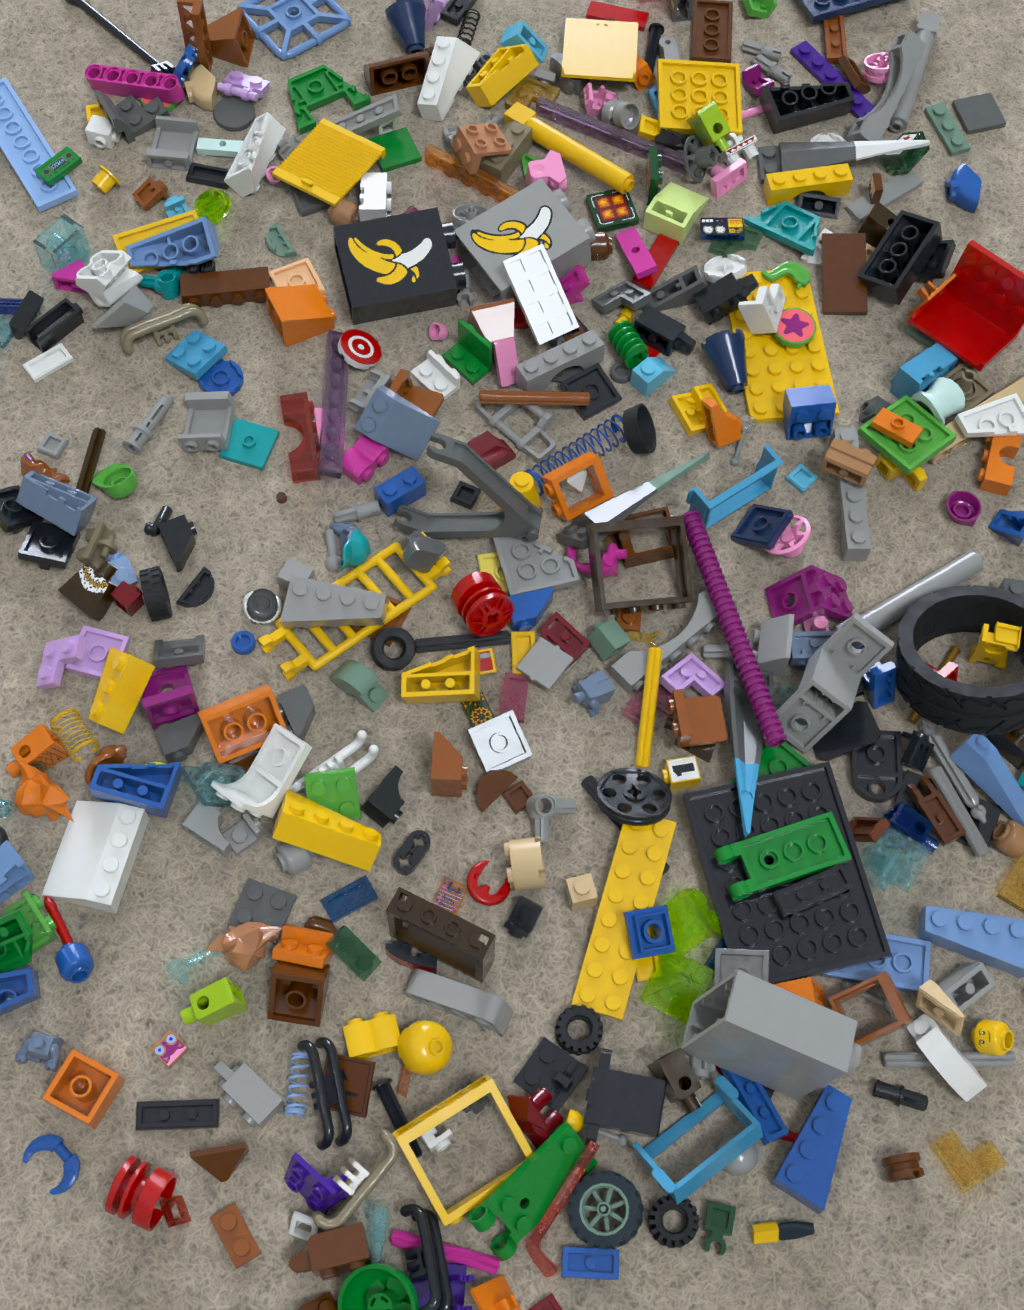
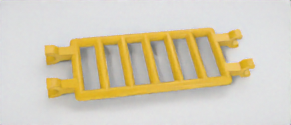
M398 542L392 543L366 560L364 564L357 566L331 584L346 586L357 578L368 591L382 593L365 573L374 566H377L406 598L397 606H394L389 601L385 625L437 590V585L434 581L452 572L449 568L451 562L445 556L438 560L429 572L410 569L425 585L416 593H413L385 562V559L394 553L404 562L402 546ZM281 617L275 621V626L278 629L271 634L260 637L258 641L262 645L260 647L265 654L274 650L278 644L286 639L298 652V657L280 665L283 671L282 675L289 682L299 671L307 666L313 671L320 669L384 625L365 626L356 633L349 625L339 626L338 628L347 639L337 646L334 645L320 627L308 628L328 651L317 659L313 657L291 629L283 628L280 623Z

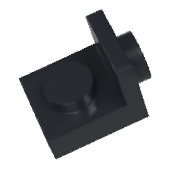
M913 730L912 734L903 731L901 736L910 740L901 762L923 772L935 745L927 741V736L923 733Z

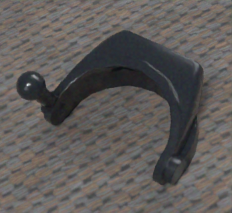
M661 128L660 134L655 136V143L670 147H684L685 141L689 136L667 128ZM687 148V155H691V152Z

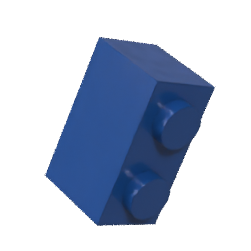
M411 466L374 487L375 500L377 499L379 507L389 517L397 512L399 506H408L426 496V481L416 468Z

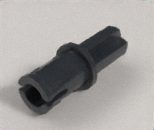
M879 1079L875 1082L873 1097L894 1102L898 1107L901 1104L920 1111L926 1110L928 1105V1097L926 1095L904 1089V1085L898 1087Z

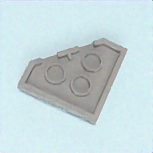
M493 537L494 547L509 596L553 587V590L580 584V578L573 559L567 556L562 557L554 553L553 549L537 541L534 543L524 537Z

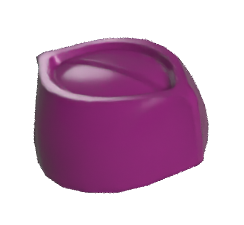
M953 491L947 500L946 510L954 522L973 527L981 513V503L970 492Z

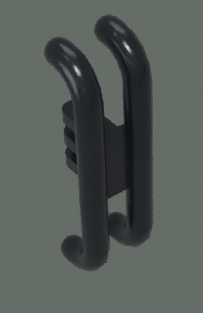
M327 1037L318 1038L315 1041V1045L309 1040L299 1041L297 1044L298 1050L306 1051L309 1057L313 1081L309 1082L310 1088H315V1092L311 1093L312 1099L317 1098V1103L313 1104L314 1110L319 1109L323 1127V1138L317 1142V1148L319 1150H326L333 1142L334 1126L330 1106L333 1104H337L341 1123V1134L336 1137L335 1144L338 1147H342L351 1139L352 1122L336 1047ZM317 1048H324L326 1051L331 1076L323 1077Z
M413 1203L404 1205L400 1208V1214L403 1217L411 1216L412 1220L417 1222L421 1246L405 1252L406 1260L416 1258V1260L407 1263L408 1271L418 1270L411 1273L409 1279L411 1282H418L427 1278L430 1291L428 1303L420 1307L419 1310H451L453 1293L437 1216L431 1210L423 1209L420 1205Z

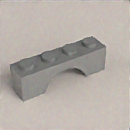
M593 329L516 365V383L523 391L545 390L554 376L568 367L581 366L585 370L596 363L603 362L605 344Z

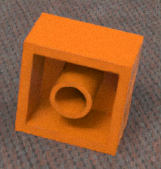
M72 1049L42 1099L49 1105L96 1130L125 1080L118 1073Z

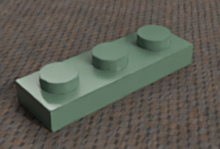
M945 103L925 107L924 112L950 157L969 152L971 147Z

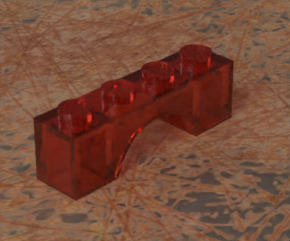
M307 392L280 395L284 426L295 428L304 437L299 447L288 453L293 484L321 480L320 472L324 471L322 458H317V452H321L319 439H314L317 427L315 419L311 420L310 415L314 414L313 400L308 401Z

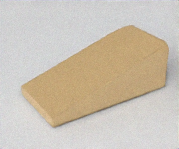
M929 979L919 987L915 1006L955 1035L960 1036L965 1015L933 980Z

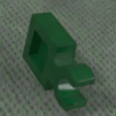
M712 1201L707 1202L703 1231L711 1232V1234L704 1243V1252H709L710 1244L716 1242L720 1247L719 1255H724L726 1243L723 1235L732 1236L736 1207Z

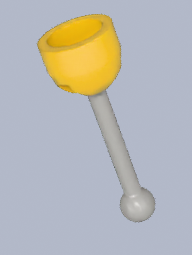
M569 1109L564 1122L570 1124L575 1132H579L583 1128L587 1130L588 1125L584 1123L583 1116L578 1111ZM599 1128L598 1134L616 1140L619 1145L624 1146L628 1143L626 1135L618 1136Z

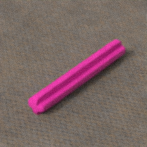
M397 1229L392 1233L390 1239L392 1246L405 1250L421 1246L419 1235ZM443 1243L446 1261L458 1265H467L469 1268L490 1274L497 1273L500 1263L498 1258Z

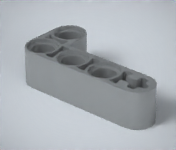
M421 969L414 970L404 992L407 997L420 1003L477 1022L483 1030L487 1031V1029L497 1032L499 1037H503L513 1014V1010L508 1003L495 994Z

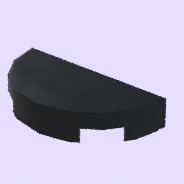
M205 566L177 600V605L185 608L197 607L211 598L215 588V581L211 572Z

